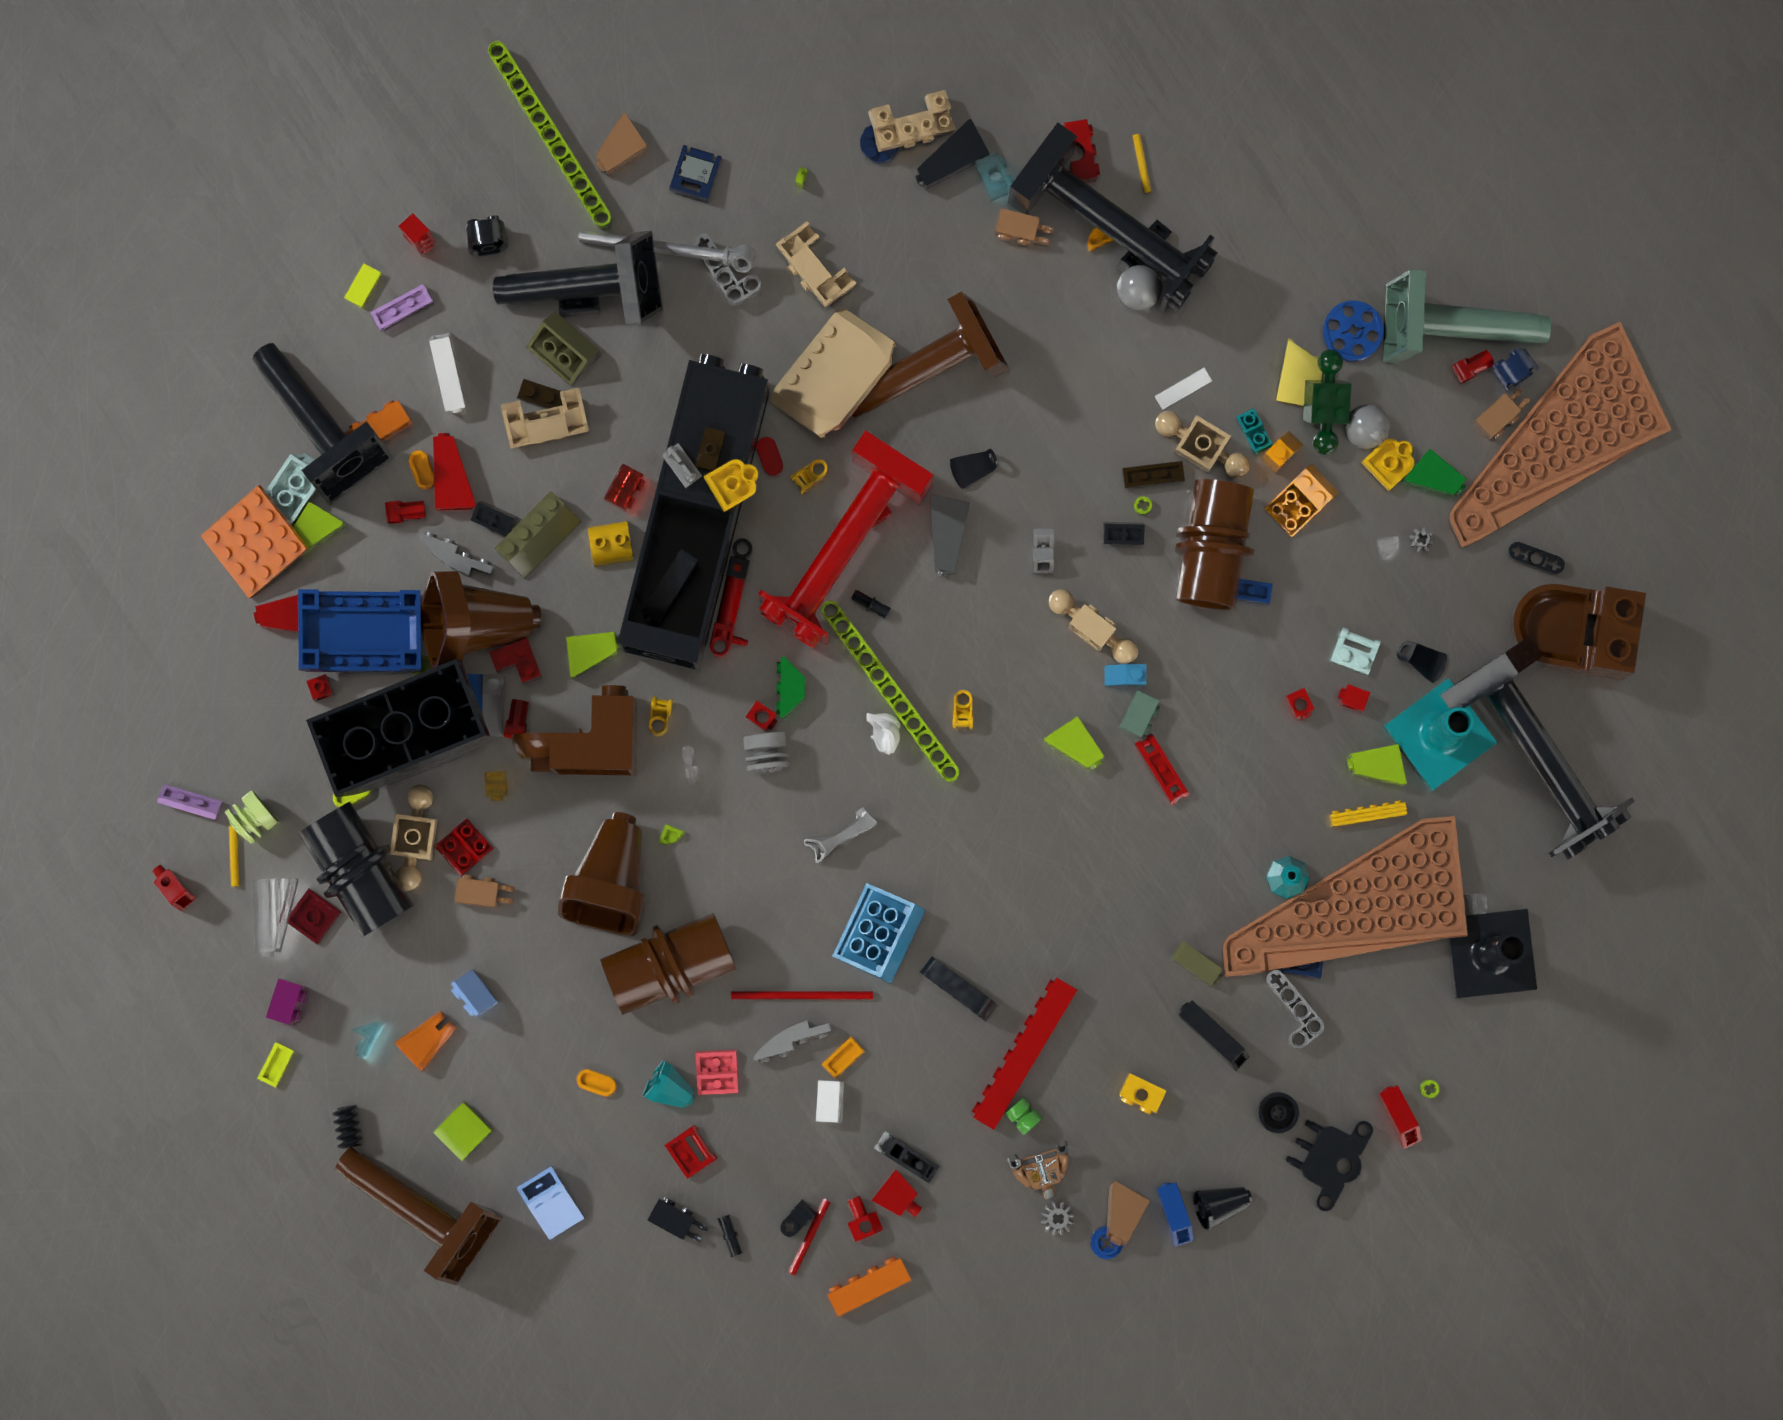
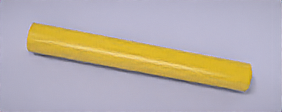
M1135 134L1132 137L1144 194H1148L1152 190L1140 134Z
M229 826L231 887L239 886L237 832L232 826Z

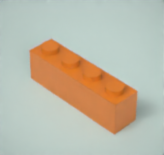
M392 400L386 403L381 411H373L366 416L367 419L363 422L357 421L350 425V430L346 431L345 434L349 435L367 421L383 442L413 423L400 402Z
M893 1256L884 1261L886 1265L880 1268L877 1265L866 1270V1275L862 1277L859 1274L848 1279V1284L844 1286L838 1284L830 1288V1293L827 1295L837 1316L839 1317L911 1281L901 1258L896 1259Z

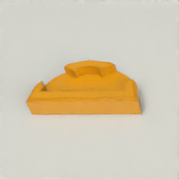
M1095 227L1088 238L1089 252L1114 240Z

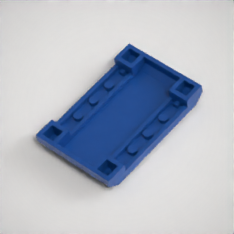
M298 589V670L305 672L421 671L420 590L353 592Z

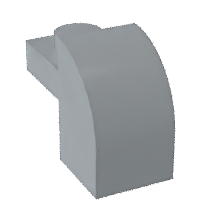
M1041 528L1034 529L1033 573H1053L1054 529Z

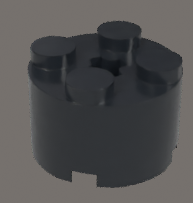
M489 216L487 219L480 221L478 219L467 221V226L464 230L470 255H473V252H477L478 256H489L500 253V248L502 247L508 248L504 222L499 220V216Z
M1282 1092L1270 1093L1264 1096L1258 1103L1257 1119L1265 1130L1272 1133H1285L1291 1130L1297 1123L1299 1107L1297 1102L1288 1094ZM1276 1107H1278V1110L1283 1111L1279 1119L1273 1115Z

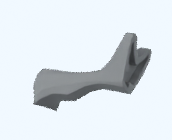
M862 807L855 812L856 819L839 833L828 837L808 838L803 842L805 846L814 850L815 862L818 864L837 845L877 826V821Z

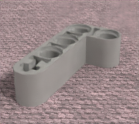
M706 234L699 235L695 240V246L701 247V242L703 241L707 243L708 248L718 249L712 238ZM702 259L730 305L739 306L760 293L761 281L758 276L748 275L737 281L729 266H724L723 262L720 261L717 266H711L709 264L710 260ZM724 274L729 275V282H720V276ZM750 281H755L758 286L756 289L750 290L747 288V284ZM734 291L741 294L737 300H732L729 297Z
M1270 971L1265 977L1267 986L1300 1025L1289 1035V1043L1293 1048H1303L1323 1032L1324 1023L1281 971ZM1271 975H1278L1280 977L1278 982L1281 985L1286 983L1287 986L1281 988L1278 992L1276 989L1280 986L1277 983H1271ZM1286 989L1293 992V998L1290 1001L1283 998V992ZM1299 1005H1303L1306 1008V1014L1303 1017L1298 1016L1296 1013V1008ZM1311 1021L1318 1022L1319 1030L1317 1032H1312L1309 1029ZM1296 1034H1301L1304 1038L1301 1045H1296L1293 1041Z

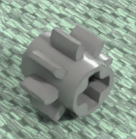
M1425 527L1421 532L1414 529L1415 536H1409V539L1413 542L1410 548L1415 546L1417 553L1422 548L1427 552L1429 550L1427 544H1434L1430 540L1433 533H1426ZM1419 537H1424L1426 539L1423 543L1417 542Z

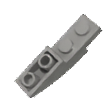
M427 531L425 534L419 533L418 537L425 547L451 569L471 577L473 570L490 576L493 575L495 568L491 566L490 561L482 558L479 561L474 560L472 555L461 552L459 555V547L455 545L456 541L444 538V541L436 538L437 535Z
M804 1021L791 1026L775 1035L755 1054L754 1060H759L761 1064L771 1061V1056L778 1054L779 1058L791 1055L790 1051L794 1050L792 1042L796 1041L797 1045L809 1042V1037L816 1036V1039L827 1037V1032H831L830 1025L827 1023L809 1028L808 1021Z

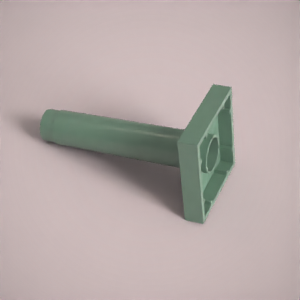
M1410 269L1386 283L1383 363L1399 364L1422 352L1423 335L1522 343H1547L1550 338L1551 319L1549 316L1425 303L1426 271Z

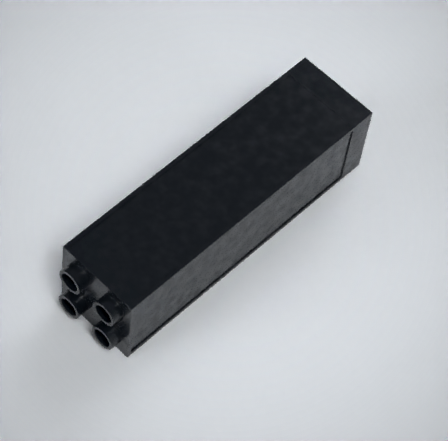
M700 354L699 362L689 360L667 449L679 443L695 466L705 427L726 432L716 469L734 459L740 460L744 464L752 465L770 395L769 381L762 375V368L741 363L738 372L725 369L722 358L708 354ZM664 459L617 644L621 651L700 671L742 502L724 512L704 479V476L712 471L697 468L702 477L685 488ZM682 549L699 561V565L660 623L654 622L651 624L643 618L644 614L641 611Z

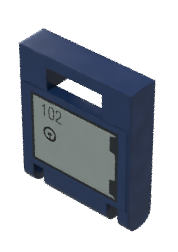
M683 145L669 190L708 202L722 156L718 155L716 161H714L713 153L693 147L687 153L688 146ZM683 181L701 186L700 192L682 187Z

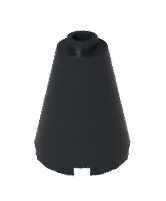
M1244 1187L1198 1190L1193 1194L1194 1205L1198 1204L1199 1210L1196 1212V1215L1202 1227L1207 1230L1215 1228L1248 1208L1250 1202H1252L1250 1191Z

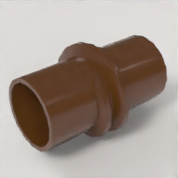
M1195 480L1188 526L1178 528L1176 532V537L1184 541L1177 543L1175 552L1182 556L1176 601L1207 609L1235 610L1243 557L1253 556L1255 552L1254 549L1245 545L1246 539H1249L1250 536L1248 526L1254 489L1242 484L1221 480Z
M714 913L665 933L658 925L653 926V938L648 940L643 938L641 943L600 959L607 981L622 1015L666 997L673 1004L680 1003L681 991L688 998L694 996V986L736 970L735 963Z

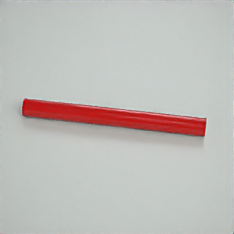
M823 1199L788 1273L796 1276L831 1203L830 1201Z

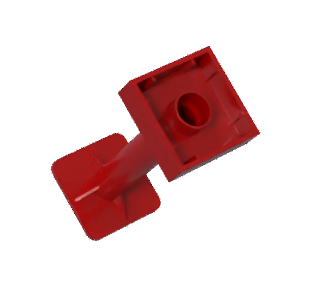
M866 430L852 449V462L870 473V476L790 597L771 596L763 590H760L758 593L759 601L762 603L759 608L760 614L779 627L785 619L796 626L793 630L795 633L794 637L812 649L816 647L819 641L825 645L830 641L829 634L822 629L816 617V611L895 491L920 506L933 486L934 474Z

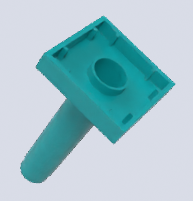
M1449 678L1383 726V729L1395 745L1399 744L1400 751L1431 792L1498 743L1470 705L1466 708L1456 707L1449 709L1440 695L1454 685Z

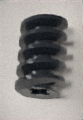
M357 1105L336 1108L337 1110L332 1113V1116L338 1117L333 1123L340 1125L335 1129V1132L341 1133V1135L336 1137V1140L343 1141L337 1145L338 1148L345 1149L362 1146L357 1144V1142L363 1138L356 1136L357 1133L361 1132V1129L355 1128L360 1121L353 1120L354 1117L358 1116V1113L352 1112Z

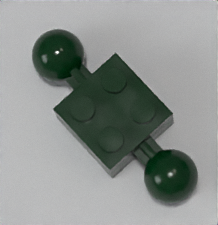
M1333 349L1323 351L1317 360L1320 371L1324 373L1323 380H1305L1303 420L1309 423H1321L1320 431L1313 437V447L1322 455H1329L1338 447V437L1332 431L1333 424H1349L1352 384L1343 380H1335L1336 373L1343 366V358L1338 351Z

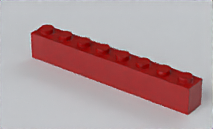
M1057 977L1054 981L1050 979L1045 988L1048 991L1044 998L1040 997L1034 1006L1037 1008L1035 1014H1029L1024 1023L1027 1026L1023 1033L1019 1031L1013 1041L1016 1043L1014 1049H1008L1003 1058L1006 1061L1002 1068L998 1066L992 1076L995 1078L993 1084H988L982 1093L985 1096L981 1103L977 1101L971 1111L974 1113V1119L992 1130L997 1126L1077 992V989Z

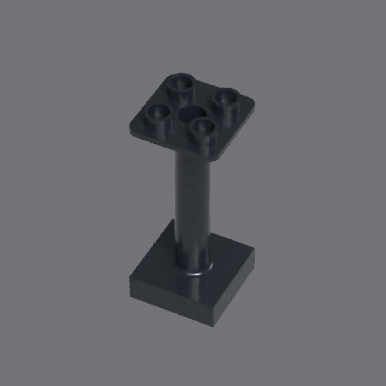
M1057 122L1011 184L1008 204L1019 212L1029 215L1043 194L1048 192L1166 277L1164 298L1159 311L1164 313L1170 306L1178 312L1190 296L1191 289L1194 286L1189 281V278L1194 274L1201 280L1215 261L1214 258L1218 252L1211 248L1215 237L1209 235L1202 246L1182 253L1068 171L1064 166L1074 154L1077 136Z
M1527 637L1440 695L1449 709L1456 707L1466 708L1483 696L1490 700L1570 821L1562 842L1548 853L1550 857H1553L1562 852L1566 860H1569L1585 850L1587 845L1598 838L1602 840L1619 829L1621 824L1629 820L1631 815L1627 808L1635 800L1631 797L1616 807H1597L1513 680L1514 676L1542 657L1530 637Z

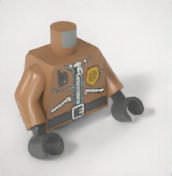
M1066 1140L1063 1147H1060L1057 1141L1055 1143L1056 1149L1024 1159H1019L1018 1155L1014 1154L1016 1157L1014 1162H1010L1007 1158V1163L1012 1168L1016 1179L1026 1188H1032L1033 1190L1041 1188L1044 1199L1055 1197L1056 1193L1053 1184L1061 1182V1178L1065 1176L1069 1163V1147Z

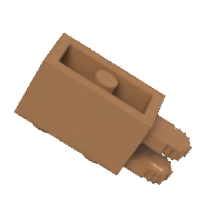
M1001 208L995 235L998 236V239L1004 241L1016 240L1018 244L1023 246L1033 245L1034 243L1048 246L1051 241L1047 238L1036 236V233L1040 231L1051 234L1054 229L1039 224V217Z
M1520 388L1510 397L1506 393L1502 395L1473 422L1489 440L1493 437L1496 439L1505 432L1503 428L1508 423L1512 426L1520 418L1518 414L1522 411L1521 409L1531 401L1529 398H1525L1519 406L1512 401L1521 394L1522 390Z
M463 875V878H458L455 902L497 908V902L513 904V899L499 898V890L512 892L515 890V887L500 885L495 882L494 878L483 877V881L475 880V876Z

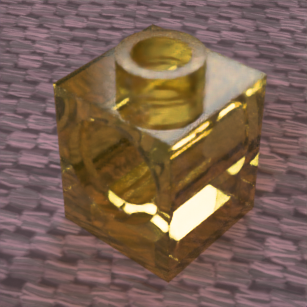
M484 772L486 797L491 798V801H502L503 797H508L506 772Z

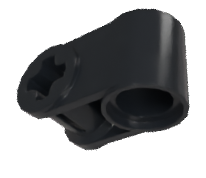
M802 1199L781 1223L780 1230L782 1234L787 1237L796 1235L803 1226H806L817 1212ZM785 1223H794L793 1229L795 1231L793 1233L790 1231L786 1233L784 1231L786 1229Z

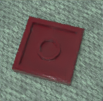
M308 888L285 919V922L318 945L342 912Z

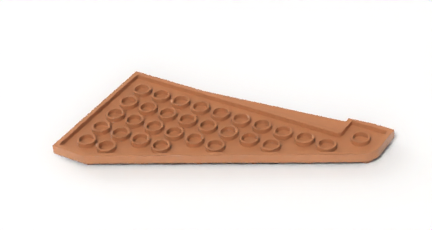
M1621 322L1592 334L1454 505L1450 512L1449 521L1461 548L1481 540L1643 444L1672 430Z
M1455 816L1427 818L1418 821L1307 888L1303 893L1292 897L1231 934L1223 944L1225 977L1246 976L1440 939L1467 937Z

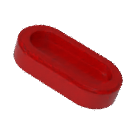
M762 437L757 442L756 448L763 469L769 476H777L783 470V462L776 442L770 437Z

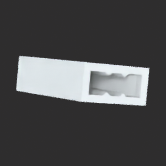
M445 333L431 336L429 342L445 411H450L451 414L461 412L466 404L451 334Z

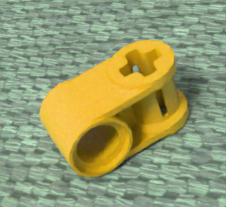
M816 459L794 473L790 479L791 481L794 480L800 488V493L804 494L828 475V466L823 460ZM821 464L825 467L822 474L814 473L816 465Z
M966 690L957 692L954 697L952 729H956V727H969V729H973L972 695ZM966 694L969 697L968 704H959L957 701L958 696Z
M653 696L650 708L649 730L654 736H662L666 733L673 699L668 701L657 699L656 696ZM657 721L664 724L663 729L660 731H655L652 728L653 724Z

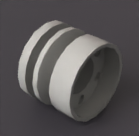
M785 732L763 733L743 737L745 751L754 752V756L746 758V762H755V765L747 766V772L770 773L789 767V761H779L780 758L788 757V753L778 752V748L787 745Z

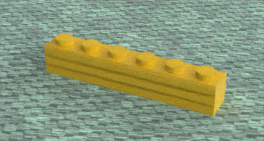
M1399 800L1394 801L1395 804L1387 802L1382 803V806H1377V804L1369 805L1370 808L1362 806L1357 807V810L1353 811L1352 808L1345 809V812H1340V810L1332 811V814L1329 815L1331 827L1407 815L1406 802Z

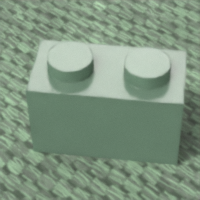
M1137 690L1119 729L1140 739L1143 735L1147 736L1152 726L1148 723L1151 717L1156 718L1160 707L1157 706L1159 700Z

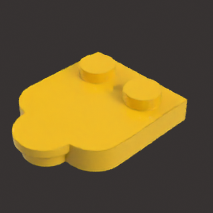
M1386 439L1361 463L1389 492L1413 469V446L1405 440L1397 442L1395 439Z
M734 459L704 476V479L725 512L754 495L756 492L755 482L759 474L755 466L744 464L742 461Z

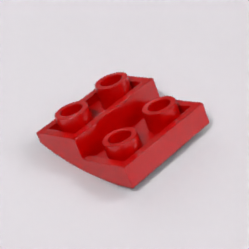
M465 819L434 846L460 877L494 849L468 819Z

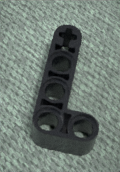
M931 956L920 971L923 976L958 1000L985 1022L998 1006L992 999L933 956Z

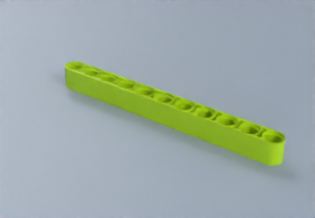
M499 41L492 42L488 47V53L495 67L595 226L601 230L608 229L612 224L609 210L505 45ZM500 48L503 50V53L500 56H494L493 51ZM507 65L513 66V70L509 73L503 71V68ZM516 82L524 83L521 89L513 87ZM532 98L534 99V104L526 106L524 101ZM537 115L545 117L541 123L535 122L534 119ZM550 131L555 133V137L551 140L545 138L546 133ZM563 148L566 150V153L563 156H557L555 154L556 150ZM575 165L576 170L573 173H568L566 171L567 166ZM581 181L587 183L586 188L583 190L576 188V185ZM590 198L597 199V204L595 206H588L587 201ZM600 215H606L608 217V220L605 223H599L597 221Z
M834 601L825 602L822 605L821 611L826 622L941 778L948 783L954 782L959 775L957 765L839 605ZM827 606H834L836 613L829 616L825 613V608ZM845 622L848 625V629L840 632L836 628L837 624ZM857 638L860 641V645L857 648L850 647L848 644L850 639ZM862 655H870L872 661L869 664H863L860 660ZM876 670L882 671L884 674L883 679L875 680L872 677L873 672ZM886 687H894L896 690L895 695L892 697L886 696L884 693ZM899 703H905L908 706V710L900 713L897 711L896 706ZM911 719L919 721L920 726L917 729H911L908 726V722ZM928 735L931 737L932 742L930 745L925 746L920 742V738ZM936 751H940L944 755L943 760L940 762H936L932 758V754ZM946 768H953L956 775L953 778H947L944 774Z

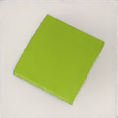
M464 1101L433 1133L463 1161L492 1132V1129Z

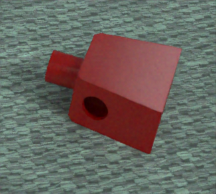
M158 865L153 869L152 873L157 878L153 883L172 906L182 912L197 899L170 869L165 870L162 865Z
M896 1169L872 1199L873 1202L898 1216H901L906 1210L913 1217H916L922 1209L921 1206L913 1201L918 1193Z

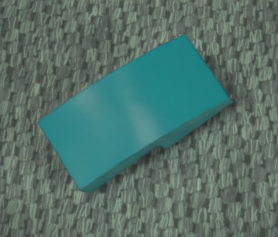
M1254 408L1236 416L1241 430L1255 455L1273 446Z

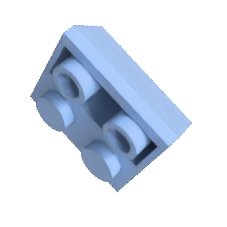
M470 970L451 983L454 987L451 991L457 999L464 1000L466 1003L464 1008L470 1016L480 1017L498 1003L497 999L474 970Z

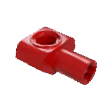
M860 1196L847 1201L855 1219L847 1223L855 1242L883 1230L876 1211L868 1214ZM862 1221L870 1222L871 1230L865 1233L860 1230L859 1225Z

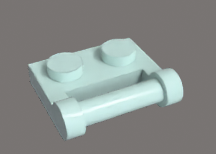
M1343 627L1330 662L1369 675L1381 641L1376 639L1374 641L1349 632V629ZM1347 639L1369 647L1371 650L1370 653H1366L1343 643Z

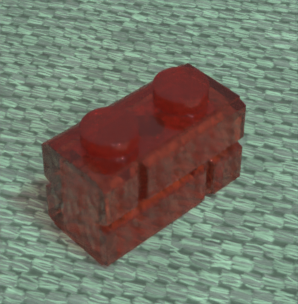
M622 463L603 498L604 501L626 512L627 508L631 509L636 501V498H634L636 491H641L646 482L643 480L644 474Z

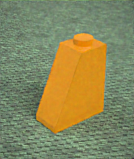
M1288 431L1264 454L1261 461L1276 474L1303 444Z

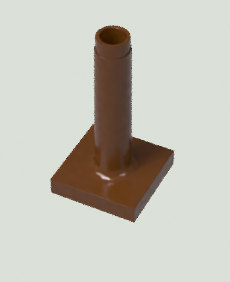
M961 291L947 299L960 326L891 365L852 414L854 418L864 413L867 414L973 356H978L984 370L995 377L1010 370L972 298Z
M352 1147L343 1153L335 1167V1171L344 1176L347 1181L439 1246V1249L424 1269L427 1274L438 1281L457 1285L503 1218L488 1207L470 1202L460 1218L457 1219Z

